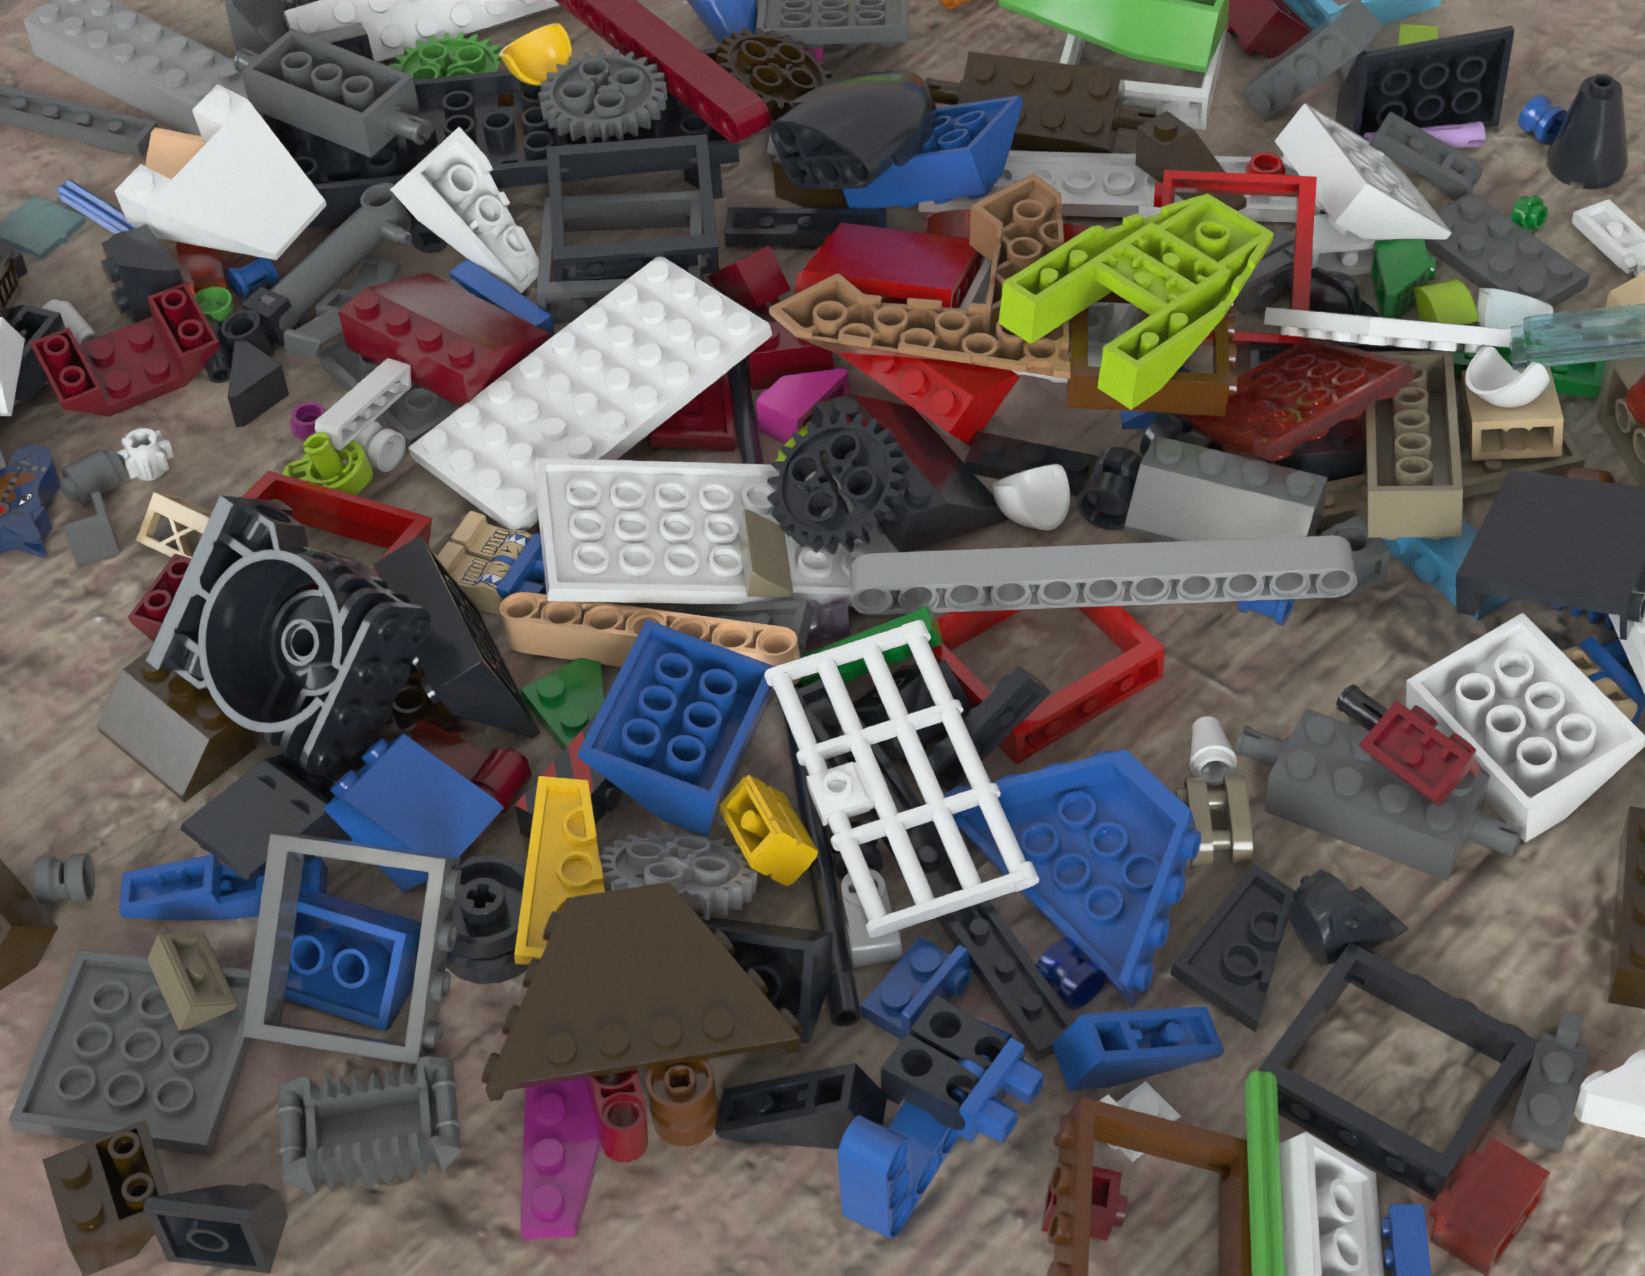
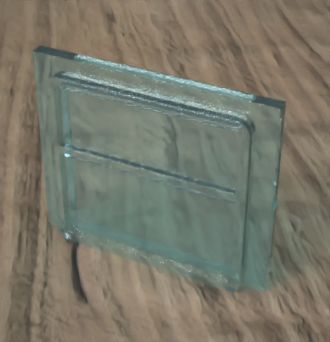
M1645 303L1527 316L1523 319L1524 325L1511 326L1510 350L1512 351V370L1526 369L1534 362L1547 367L1645 356Z

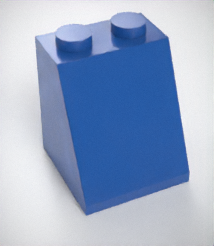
M403 734L389 743L382 738L370 747L361 757L366 762L363 768L357 774L350 770L333 785L330 790L335 796L323 809L354 842L459 857L504 807L496 799ZM377 865L402 892L428 881L429 872Z

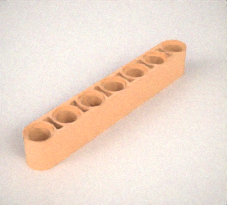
M530 592L511 594L500 603L499 607L509 647L520 653L569 660L586 658L599 661L604 665L622 667L647 619L773 666L801 659L795 632L782 626L604 602L547 601V595ZM801 678L792 680L793 685L797 684Z

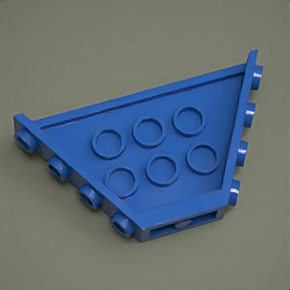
M1126 749L1116 752L1101 751L1094 754L1091 758L1071 763L1056 762L1042 770L1021 775L1007 774L999 777L996 781H992L991 783H996L1001 792L998 800L1026 861L1032 862L1039 877V882L1036 885L1018 892L1135 1008L1140 992L1146 993L1151 985L1154 965L1151 961L1156 947L1162 948L1166 943L1170 929V920L1167 917L1172 903L1178 904L1182 899L1186 884V877L1183 873L1188 860H1195L1200 849L1201 832L1196 829L1192 811ZM970 785L957 786L949 792L943 793V795L947 798L971 790L972 787ZM980 805L952 814L959 832L1002 876L1010 874Z

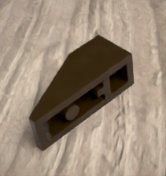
M1166 111L1137 127L1135 165L1158 182L1163 183L1164 170L1226 173L1195 130L1170 112ZM1175 192L1183 200L1209 194L1236 211H1240L1247 205V200L1243 195Z

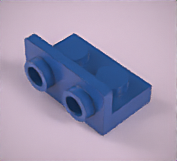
M919 937L861 1004V1016L902 1040L906 1034L910 1035L911 1027L936 995L948 1002L952 996L957 998L966 990L972 976V972L969 970V949L958 945L949 954L924 938Z

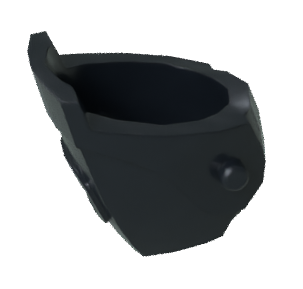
M1323 869L1311 877L1306 875L1301 878V886L1293 894L1294 901L1288 911L1293 929L1303 947L1315 959L1325 964L1336 963L1350 942L1366 951H1370L1387 940L1393 941L1409 929L1363 887L1360 886L1350 892L1340 879L1325 872Z

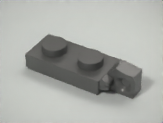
M1564 1010L1556 1036L1543 1033L1541 1041H1537L1510 1127V1136L1559 1152L1562 1151L1589 1061L1587 1055L1590 1047L1577 1043L1585 1016Z

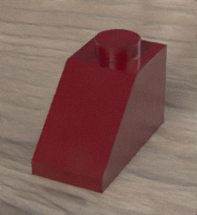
M770 246L720 269V273H712L707 276L710 283L723 295L736 299L739 305L749 311L757 308L759 314L769 311V307L781 302L778 296L791 290Z

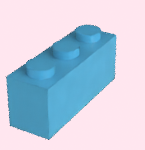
M1462 519V537H1447L1440 540L1428 537H1401L1396 540L1382 539L1391 549V556L1401 560L1416 572L1422 581L1430 583L1457 607L1456 574L1478 532L1474 527ZM1486 594L1476 615L1470 616L1477 621L1510 598Z

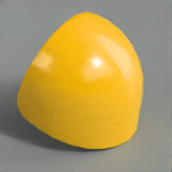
M552 23L516 39L507 45L499 55L508 70L517 79L529 85L541 86V82L547 81L546 74L548 72L557 73V64L569 66V57H571L572 50L569 37L563 26L559 23Z

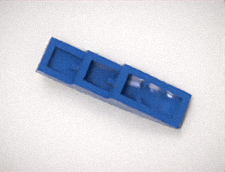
M213 854L124 872L122 876L119 913L123 918L174 921L259 917L264 875L247 881L245 878L235 874L226 864L222 865ZM321 857L308 859L303 862L300 886L327 894L328 867Z

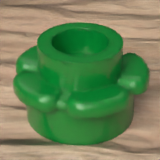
M1536 195L1531 197L1522 196L1513 208L1511 220L1529 233H1532V231L1539 230L1544 226L1548 216V209L1544 206L1542 198Z

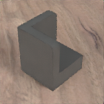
M100 491L91 493L97 515L65 524L63 527L77 567L120 554Z

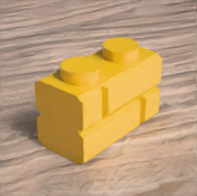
M748 775L743 777L720 803L719 811L750 867L766 876L770 875L773 880L785 886H789L810 867L817 858L818 850L795 810L791 809L792 805L786 795L771 786L767 787L764 782Z

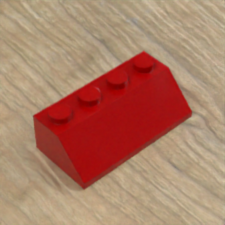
M889 297L881 301V303L907 304V299ZM836 352L942 429L970 447L977 431L982 432L1020 378L1012 370L955 361Z

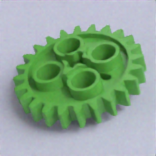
M445 32L443 39L438 40L435 36L430 35V42L426 44L416 40L417 48L404 47L405 56L395 55V64H391L389 67L413 76L414 80L495 72L502 60L499 55L501 49L499 44L491 46L489 38L479 42L478 34L465 39L464 32H460L456 38H451L450 34Z

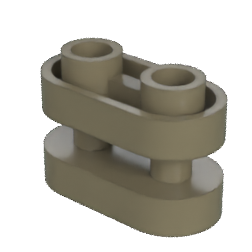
M1224 776L1223 791H1207L1205 777L1185 778L1184 787L1176 788L1175 795L1192 811L1196 829L1201 832L1200 849L1195 860H1191L1192 866L1212 865L1213 850L1229 849L1231 864L1252 863L1253 837L1245 776ZM1211 810H1224L1226 830H1212Z

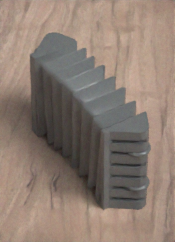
M420 1057L413 1074L403 1064L398 1078L387 1069L383 1084L373 1072L367 1086L356 1075L350 1087L347 1086L340 1076L336 1087L333 1086L327 1077L321 1088H319L307 1076L297 1077L280 1085L278 1088L279 1109L276 1115L279 1118L280 1150L278 1151V1156L281 1159L282 1181L306 1191L307 1194L317 1192L322 1179L332 1192L340 1177L350 1191L358 1176L370 1190L378 1175L388 1186H390L396 1172L408 1183L414 1166L426 1176L431 1161L442 1172L447 1171V1167L461 1153L459 1131L462 1125L458 1120L456 1091L458 1084L455 1082V1075L453 1074V1061L442 1057Z

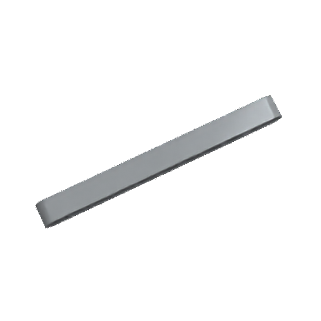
M1333 535L870 553L857 557L852 562L850 568L851 602L858 612L865 615L909 614L926 606L932 613L1334 598L1350 593L1357 585L1350 543L1341 536Z

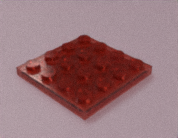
M1307 338L1237 377V393L1234 396L1228 395L1225 416L1180 415L1193 423L1194 429H1202L1218 443L1270 461H1277L1291 455L1293 448L1305 441L1323 437L1329 432L1328 428L1342 420L1358 417L1364 412L1365 407L1377 400L1395 396L1400 391V387L1415 378L1410 363L1317 338Z

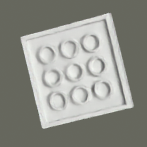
M1266 307L1264 324L1281 326V335L1455 352L1463 351L1464 343V352L1478 353L1486 345L1510 347L1512 332L1509 329Z

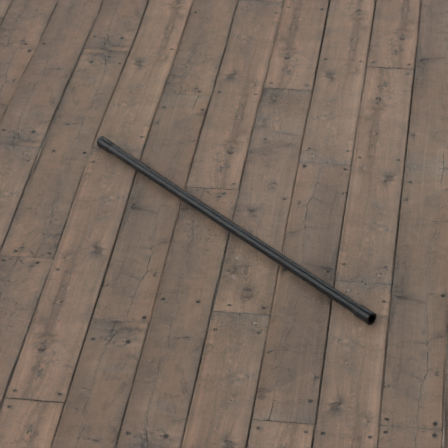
M728 297V298H730L731 300H733L734 302L738 303L736 299H734V298H732V297ZM745 357L727 371L742 464H764ZM800 681L794 685L795 690L802 688ZM783 711L800 819L818 850L817 858L809 867L819 931L834 933L830 984L827 990L830 1017L834 1025L850 1026L861 1019V1011L855 978L850 968L827 828L821 822L807 787L806 777L809 776L806 766L799 764L796 756L799 748Z

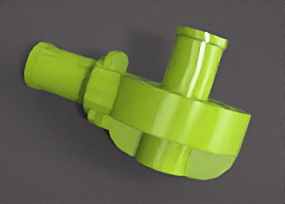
M324 432L315 433L308 437L304 442V450L306 452L301 460L286 465L285 470L282 472V475L355 496L368 486L373 479L371 463L359 443L352 440L339 451L334 448L329 435ZM343 458H345L348 464H343ZM253 484L249 485L247 489L249 490L253 486Z

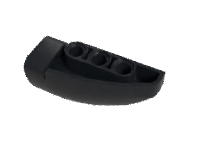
M900 71L874 72L838 79L796 98L791 102L793 108L772 123L770 133L788 179L799 189L865 188L892 167L893 162L896 166H904L916 155L932 135L936 126L938 112L929 87L918 74Z

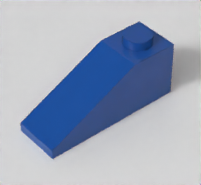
M1207 1006L1082 1014L1052 1043L1068 1091L1114 1087L1217 1058L1225 1052Z

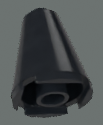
M1597 74L1586 78L1582 82L1548 149L1547 166L1551 174L1562 183L1570 185L1571 180L1584 183L1583 189L1607 188L1622 179L1623 173L1628 166L1623 90L1621 84L1609 75Z

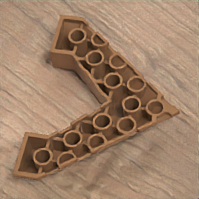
M1034 173L971 205L969 245L992 262L986 304L968 303V309L942 307V301L915 298H908L907 304L881 303V296L864 295L843 276L836 273L769 307L770 315L795 337L833 352L955 361L1070 379L1068 321L1032 344L999 324L1003 282L1064 244L1062 194Z

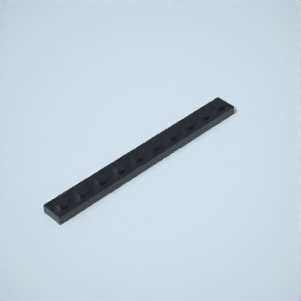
M822 679L796 690L817 744L845 735ZM859 718L863 729L867 728L862 722V720ZM879 744L870 745L898 813L922 806ZM852 751L826 759L832 768L856 762ZM875 808L864 813L870 823L880 820ZM930 821L906 829L934 898L963 890L934 822ZM887 836L881 837L889 851L896 859ZM990 900L936 917L956 947L962 945L969 949V966L1035 1061L1038 1062L1054 1054L1052 1043L1075 1020Z

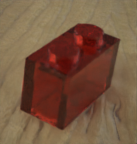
M1492 1138L1481 1154L1472 1151L1468 1155L1457 1176L1461 1181L1453 1192L1445 1188L1436 1198L1429 1212V1216L1434 1219L1430 1241L1478 1272L1488 1276L1543 1200L1550 1172Z

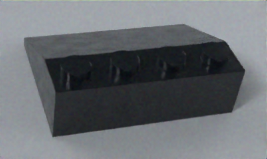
M1507 26L1360 52L1338 93L1335 121L1361 137L1366 132H1377L1389 112L1396 114L1418 128L1467 124L1479 121L1483 123L1484 128L1499 126L1515 32L1514 28Z
M855 394L844 395L814 405L811 422L817 429L822 427L823 416L826 414L834 423H837L841 412H846L852 421L858 413H861L869 423L876 419L883 426L884 430L888 428L897 439L896 442L905 450L902 458L908 463L910 470L902 475L910 482V487L898 490V492L906 500V503L904 505H892L891 510L897 516L896 521L886 518L881 521L885 530L884 535L899 552L916 550L1009 519L998 507L994 495L912 406ZM855 449L847 453L844 459L849 458ZM826 452L823 454V460L826 467L838 480L837 476L839 473L831 466ZM872 484L866 486L861 491L860 495L865 494L867 491H869Z
M419 535L375 562L373 566L378 576L387 583L388 589L404 593L408 596L410 603L421 605L431 615L430 633L421 644L413 660L415 668L419 672L423 670L426 675L420 680V683L430 700L434 704L442 701L454 716L532 738L540 734L541 732L479 609L424 539Z

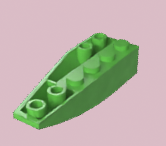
M998 0L999 6L1129 58L1207 73L1228 24L1229 0Z

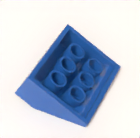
M1021 95L937 108L938 117L932 135L916 155L904 166H896L893 162L892 167L868 187L842 189L849 208L885 209L889 206L900 205L901 208L905 209L916 206L920 202L933 201L935 204H943L958 197L967 196L968 199L975 200L990 193V188L1003 175L1023 105Z
M646 619L578 751V758L661 820L708 837L719 813L720 803L727 796L769 704L773 686L767 684L764 673L775 666Z

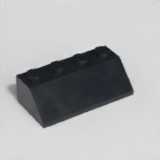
M710 917V920L700 918L711 932L719 929L725 934L736 950V954L732 957L744 971L752 968L757 972L768 987L769 993L765 995L777 1010L785 1007L794 1016L802 1029V1032L798 1034L801 1038V1043H809L830 984L834 933Z

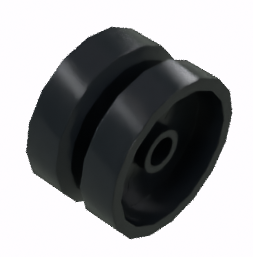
M496 855L473 856L460 861L459 870H462L460 884H463L464 887L460 899L455 900L452 921L457 922V939L453 950L448 951L446 968L459 979L476 984L502 983L521 975L527 970L529 965L515 964L514 954L526 869L514 860Z

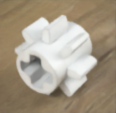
M139 428L133 430L126 438L122 439L124 450L118 451L117 455L125 469L128 470L131 479L137 477L140 480L150 481L159 478L165 471L169 470L166 459L174 457L170 441L163 440L161 431L157 430L154 432L148 428Z

